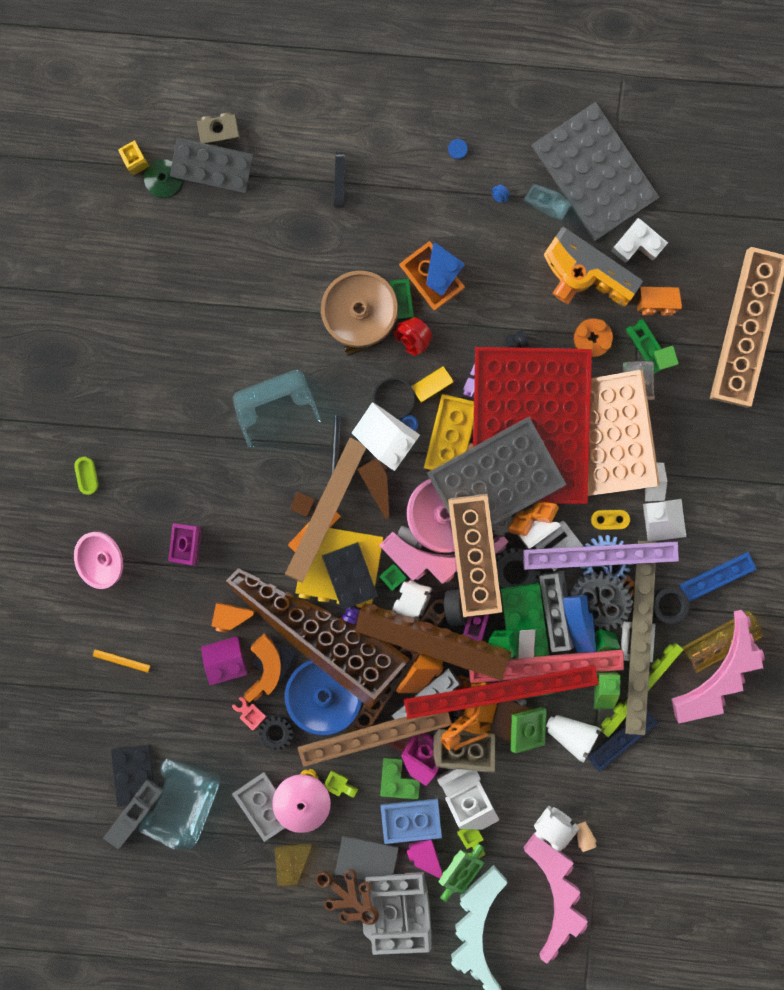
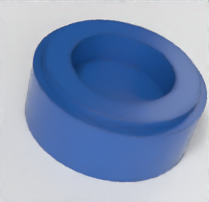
M455 139L449 144L448 153L453 159H462L467 154V145L463 140Z

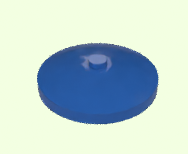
M311 660L305 662L293 672L285 690L286 708L294 723L302 730L320 736L333 735L346 729L358 715L362 702Z

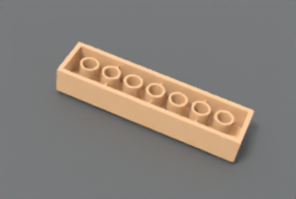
M754 247L746 250L710 399L745 408L752 406L784 278V255Z

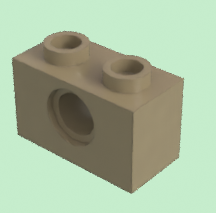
M222 113L220 117L216 118L205 116L197 121L201 143L215 146L240 141L235 114ZM221 125L223 130L220 133L213 132L214 127Z

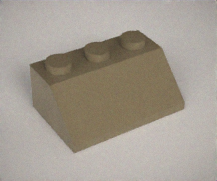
M437 730L433 737V756L436 767L495 772V734H488V737L454 751L453 748L448 750L441 742L440 738L447 730ZM462 731L459 733L461 737L459 743L485 733L474 734Z

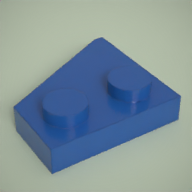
M434 242L426 285L443 296L465 264Z

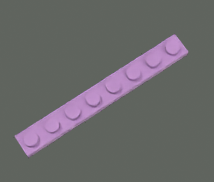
M678 542L523 550L524 569L679 561Z

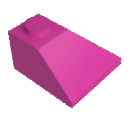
M427 733L412 736L401 756L410 776L427 786L439 769L436 767L433 756V737Z

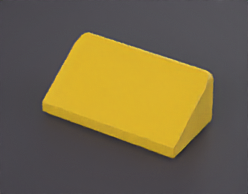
M441 367L411 387L422 403L454 381L445 368Z

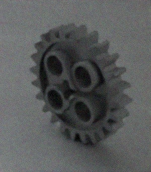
M593 571L591 577L586 573L584 579L580 577L578 583L574 584V589L570 593L572 596L587 595L586 592L592 593L593 596L587 595L589 613L593 614L594 628L598 626L602 630L603 626H605L608 631L611 625L616 629L618 623L622 625L624 619H628V613H631L632 610L630 606L633 604V600H630L632 593H627L629 586L623 587L624 580L618 582L617 575L611 578V572L604 576L603 571H601L600 575L597 576L596 572ZM604 589H609L612 592L608 593ZM609 606H614L617 609L612 610ZM591 609L597 610L598 613L592 612Z

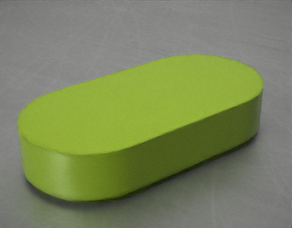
M81 457L77 459L74 466L78 487L83 494L91 495L98 490L99 486L95 464L92 459Z

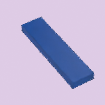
M746 552L679 584V587L690 602L757 570L749 552Z

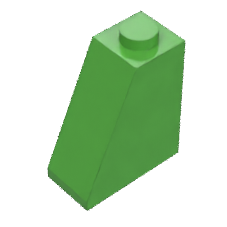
M615 671L597 672L599 685H594V709H614L620 695V675Z

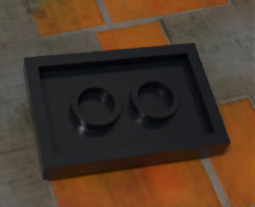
M358 542L322 555L342 610L378 597Z
M150 745L111 749L117 807L127 806L147 779L154 783Z

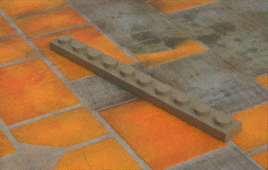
M637 541V544L657 543V542H652V541ZM656 562L636 563L625 734L645 735Z

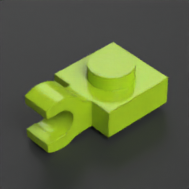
M331 770L324 783L326 789L337 796H340L343 792L354 798L358 791L356 787L346 784L349 778Z
M461 829L457 831L466 849L470 847L475 849L477 844L483 841V837L478 829ZM484 850L481 852L478 858L485 855Z

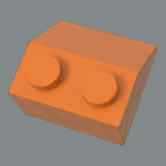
M420 653L403 677L396 691L398 693H420L435 680L433 678L434 675L437 677L444 669L442 666L444 661Z

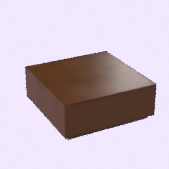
M297 491L290 509L308 516L315 499Z

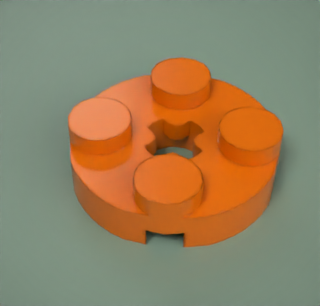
M598 319L583 321L577 327L574 334L575 347L577 349H592V357H598L606 353L611 347L613 340L610 327L603 320ZM590 333L598 335L596 343L588 340V337L591 336Z

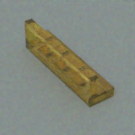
M750 611L745 612L744 614L749 616L751 621V627H748L749 633L756 630V633L752 634L754 641L763 637L761 628ZM735 619L682 647L696 673L728 655L734 636ZM722 649L720 653L715 655L716 651ZM703 658L705 659L702 663L697 665L696 662Z

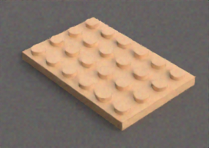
M643 370L591 378L588 496L660 486Z

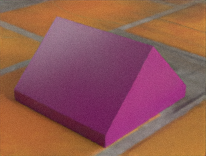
M173 523L168 561L193 566L198 565L203 527Z

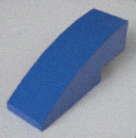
M587 595L563 598L568 629L577 652H596L593 614L589 613Z

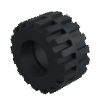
M507 548L495 557L500 591L502 588L538 583L539 569H526V576L519 583H511L504 577V567L508 562L516 560L524 564V549Z

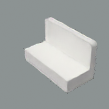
M449 769L437 776V781L448 797L480 780L478 772L472 770Z

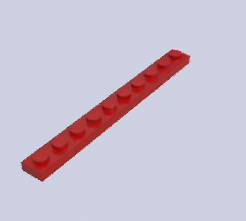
M589 665L403 700L407 719L599 684L596 666Z

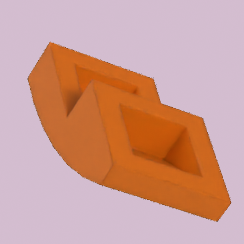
M462 718L453 723V728H460L469 719ZM474 720L463 731L482 734L491 730L490 723Z

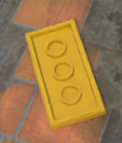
M445 394L441 395L424 465L425 469L433 470L468 450L473 430L474 401Z

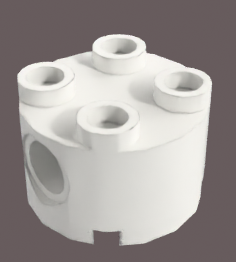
M410 579L409 582L404 581L400 590L403 594L399 600H396L393 610L397 614L410 616L420 621L421 619L417 617L419 615L423 616L431 596L427 593H431L432 588L420 585Z
M550 806L546 808L534 825L537 830L535 835L543 841L546 839L552 843L551 846L559 852L565 849L579 828L576 823L574 825L570 823L572 819L555 807L551 809Z

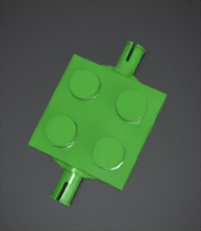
M477 844L472 853L460 850L454 856L452 863L443 872L442 877L438 881L442 886L446 887V890L440 896L443 901L447 902L452 893L459 892L463 894L484 865V862L478 858L484 849L483 846Z

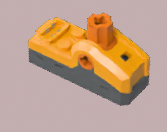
M564 227L561 228L544 253L549 267L560 280L552 294L566 304H569L576 292L587 290L594 283L597 285V290L604 294L606 292L609 293V298L625 307L643 282V280ZM576 272L579 273L577 278L574 276Z

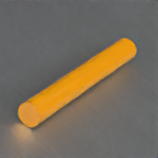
M95 649L93 657L147 673L150 669V665Z

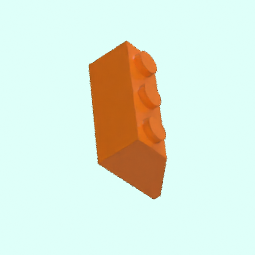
M429 241L401 262L399 266L435 311L462 292L465 286L456 276L446 292L441 296L426 285L433 244Z

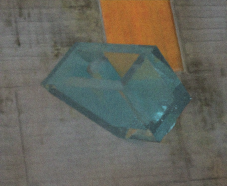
M536 184L532 185L524 198V201L559 220L563 219L571 206V203L560 193Z

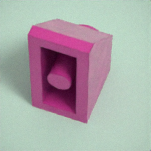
M432 839L420 840L409 844L410 850H407L410 862L414 861L416 867L440 879L443 872Z

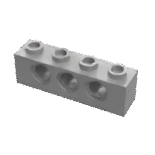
M564 571L544 573L539 577L552 652L571 650L575 646L570 636L564 612L563 598L568 597Z

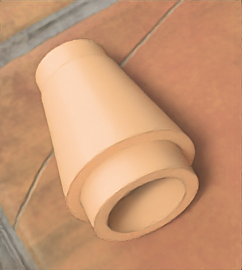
M587 823L576 824L579 828L577 831L579 848L581 847L582 852L596 848L595 842L597 841Z

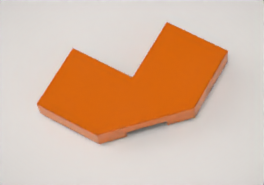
M539 501L533 505L534 507L518 512L514 516L508 530L511 534L527 536L534 521L552 523L559 507L554 503Z

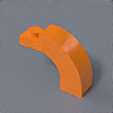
M266 633L251 645V650L263 663L264 672L261 678L244 693V698L248 702H251L253 699L254 701L259 699L263 694L262 690L269 695L279 680L281 670L280 654L277 646Z

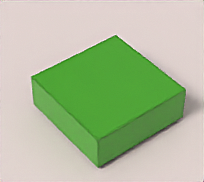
M673 346L654 351L659 370L679 364Z

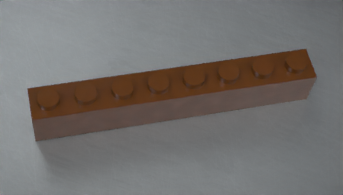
M365 603L359 611L355 628L356 632L501 681L507 671L512 653L503 647H495L485 641H477L469 638L467 635H459L451 632L449 629L439 628L428 622H421L410 616H403L392 610L379 608L374 604Z

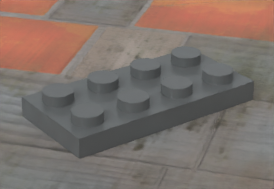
M177 137L170 177L246 193L253 154Z

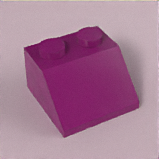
M238 636L201 647L209 685L238 678L249 673Z

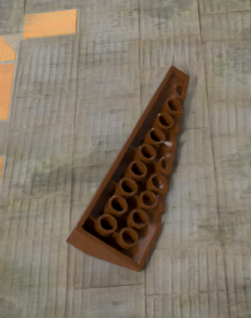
M239 568L225 581L236 594L286 640L370 709L384 695L410 661L409 658L390 643L356 632V626L348 623L341 617L337 618L331 615V612L304 599L300 600L289 592L285 593L270 583L268 585L260 581V578Z

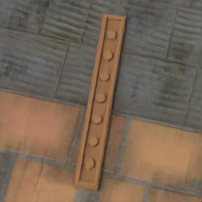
M349 438L285 573L286 576L303 583L366 450V447L361 442Z
M449 712L412 719L403 717L298 747V752L303 767L451 726L452 722Z

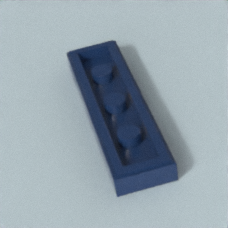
M648 710L646 713L645 734L658 724ZM625 724L592 751L587 758L600 772L644 735L625 734Z

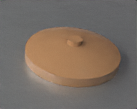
M352 271L339 276L328 286L321 302V317L327 331L338 342L350 347H368L380 342L391 332L398 316V303L392 287L385 279L368 271Z

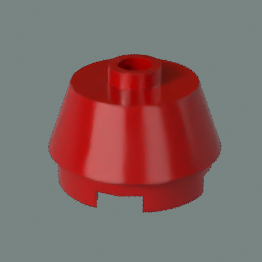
M413 317L397 325L394 337L397 342L401 340L407 347L405 349L407 353L416 356L426 351L432 339V333L423 321Z

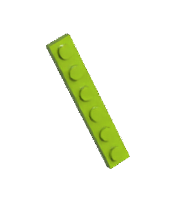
M678 644L668 645L663 652L665 655L660 660H655L651 665L652 670L649 672L648 691L684 650ZM627 699L623 704L620 702L613 710L615 713L611 718L607 717L602 722L601 731L607 737L626 718Z

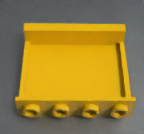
M328 528L303 583L297 581L295 593L299 594L300 598L310 599V596L318 597V601L329 602V599L337 600V604H339L322 555L356 542L359 543L375 586L381 554L379 544L383 542V537ZM373 599L357 604L356 607L362 608L365 603L372 604Z

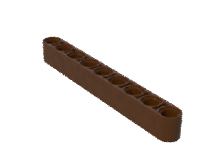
M434 600L420 621L424 622L425 619H432L434 626L438 627L445 616V609L443 612L437 613L434 611V605L436 603L444 605V600ZM404 647L400 649L401 653L410 651L413 655L412 659L404 667L401 675L397 676L391 684V690L385 692L379 699L381 705L378 708L370 709L364 704L354 721L347 728L346 733L371 727L420 653ZM367 715L370 721L367 724H362L359 721V717Z

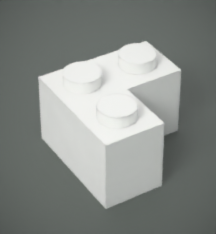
M638 218L611 252L625 263L637 249L653 260L668 242Z

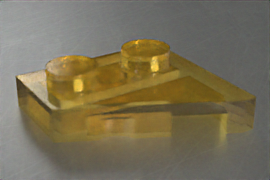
M312 843L275 846L278 886L297 885Z

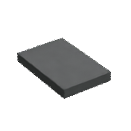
M342 835L335 874L344 876L347 870L353 869L357 873V879L366 880V877L393 875L399 846Z

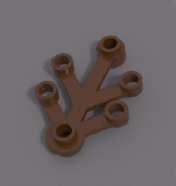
M349 869L344 873L348 892L333 880L330 872L322 871L317 874L316 883L319 887L325 888L328 886L344 899L335 900L334 898H329L324 903L326 910L333 911L338 908L354 907L359 911L351 913L348 910H344L341 912L339 920L342 923L361 920L364 924L373 925L378 921V910L371 903L370 891L372 890V885L370 882L364 881L359 885L363 904L358 901L355 885L357 873L355 870ZM348 873H351L353 878H350ZM363 885L367 886V891L364 890ZM343 914L347 915L348 920L343 917Z

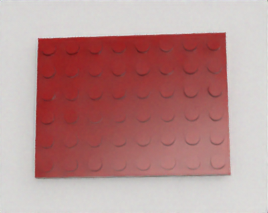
M475 347L473 447L521 420L530 417L566 483L562 488L534 503L542 501L548 503L587 504L592 349Z

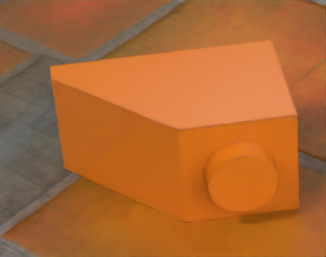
M216 603L212 627H216V631L227 633V630L233 629L253 616L255 611Z

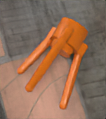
M474 715L456 731L452 725L442 734L440 739L448 750L453 748L456 751L460 747L488 737V733L459 743L461 740L459 733L478 718V715ZM460 716L455 722L462 719L463 716Z

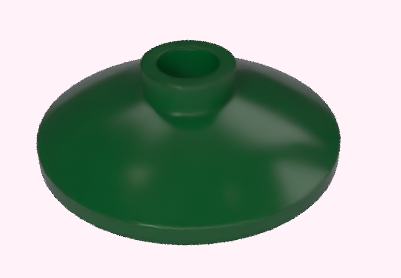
M157 160L151 163L145 171V186L156 197H171L179 191L182 185V179L170 177L172 161ZM161 174L166 175L163 181L159 180Z

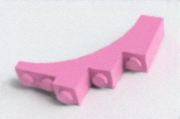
M394 532L379 544L413 581L421 578L425 574L424 570L426 568L442 584L449 582L454 577L455 572L458 573L455 554H432L416 549L404 542ZM497 535L493 538L495 554L504 551L508 543L507 539L502 535Z
M742 610L734 611L735 629L733 641L728 655L720 668L698 688L671 699L674 716L678 723L723 714V706H725L723 695L743 691L742 684L745 683L743 673L763 668L762 661L765 660L763 650L754 644L753 636L751 633L749 634L748 628L751 627L750 618Z
M534 832L523 848L546 874L554 898L552 929L546 944L539 954L541 960L548 963L550 960L555 959L561 944L565 945L567 943L570 933L575 937L579 933L583 934L588 926V921L585 916L571 907L572 904L575 905L579 901V894L581 893L578 887L564 878L573 869L572 859L561 851L555 850L548 841L539 839Z

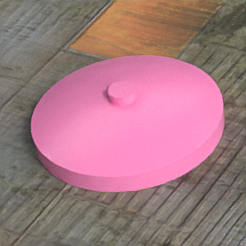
M428 479L414 490L407 506L409 528L416 540L427 549L439 553L455 552L450 514L431 480Z

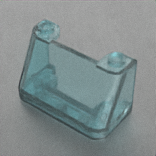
M165 759L161 766V774L166 778L163 791L160 794L154 812L147 813L144 816L138 831L174 850L190 849L199 838L218 789L219 778L173 759Z

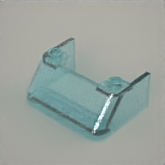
M292 370L242 389L234 394V408L249 448H253L254 444L247 427L252 426L257 420L255 407L291 394L292 400L299 406L311 403L317 421H322L303 372Z

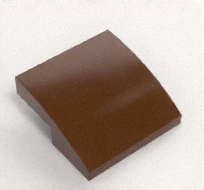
M513 701L497 703L493 722L490 723L491 730L486 733L495 734L496 737L511 742L512 715L532 710L533 708L521 706L518 702Z

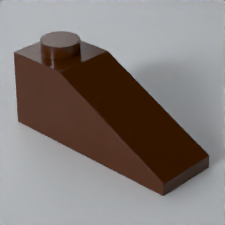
M376 458L357 470L384 517L388 519L390 517L388 483L385 472L388 468Z

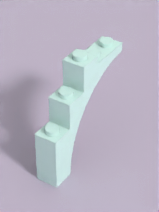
M494 865L469 886L463 894L459 895L460 905L466 912L469 910L470 912L455 925L456 935L461 941H466L451 954L453 960L451 963L457 971L462 970L464 974L471 969V975L476 980L480 979L484 983L483 988L485 990H501V986L491 974L485 961L482 943L484 921L489 907L497 894L507 884L506 878Z

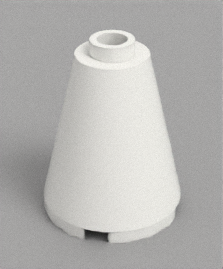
M556 715L555 718L551 716L546 725L549 728L547 732L583 763L602 730L599 727Z

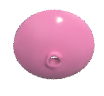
M102 532L85 534L77 542L74 551V561L80 577L94 588L105 589L113 586L121 577L123 570V558L116 542Z
M300 774L287 778L278 786L273 797V811L277 820L282 826L293 832L305 833L317 829L324 823L330 811L331 803L328 790L321 781L310 775ZM303 803L305 807L299 809L297 805Z

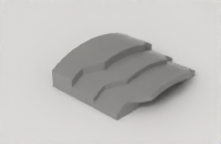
M424 872L366 877V881L372 885V890L370 891L372 906L379 913V919L375 924L367 925L363 923V934L372 942L373 955L430 952L431 917ZM361 893L360 899H361V903L363 904V897H362V893Z

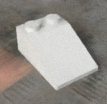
M372 402L352 432L378 460L394 471L420 436L374 402Z

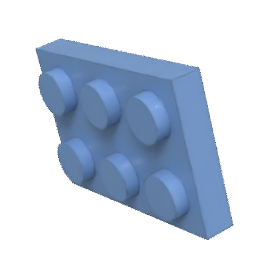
M438 798L381 804L384 844L442 838Z

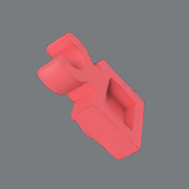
M240 697L239 700L242 701L243 706L238 708L236 705H233L232 707L235 711L243 713L240 719L252 731H255L267 716L254 704L248 707L247 700Z

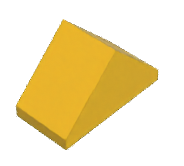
M135 140L118 149L127 169L133 176L149 167Z

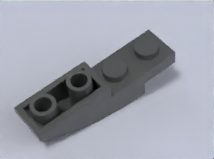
M147 779L103 839L119 849L150 810L163 790Z

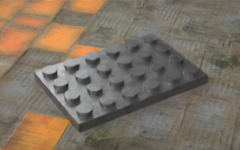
M596 102L531 145L594 241L659 198Z
M530 417L521 420L427 472L449 514L448 500L450 498L487 494L491 526L566 485Z

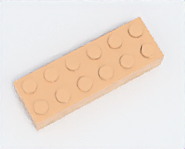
M488 495L450 498L448 501L463 617L502 612Z

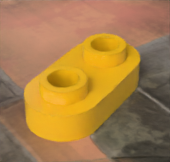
M598 510L591 516V524L600 530L624 529L630 523L629 514L623 510ZM599 516H602L604 519L601 524L597 522ZM618 516H621L623 518V521L621 523H618L616 521V518Z

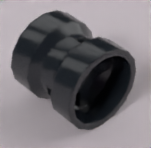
M523 330L518 331L515 335L505 336L508 348H529V343Z

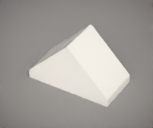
M657 463L660 486L645 488V501H665L667 477L664 463Z

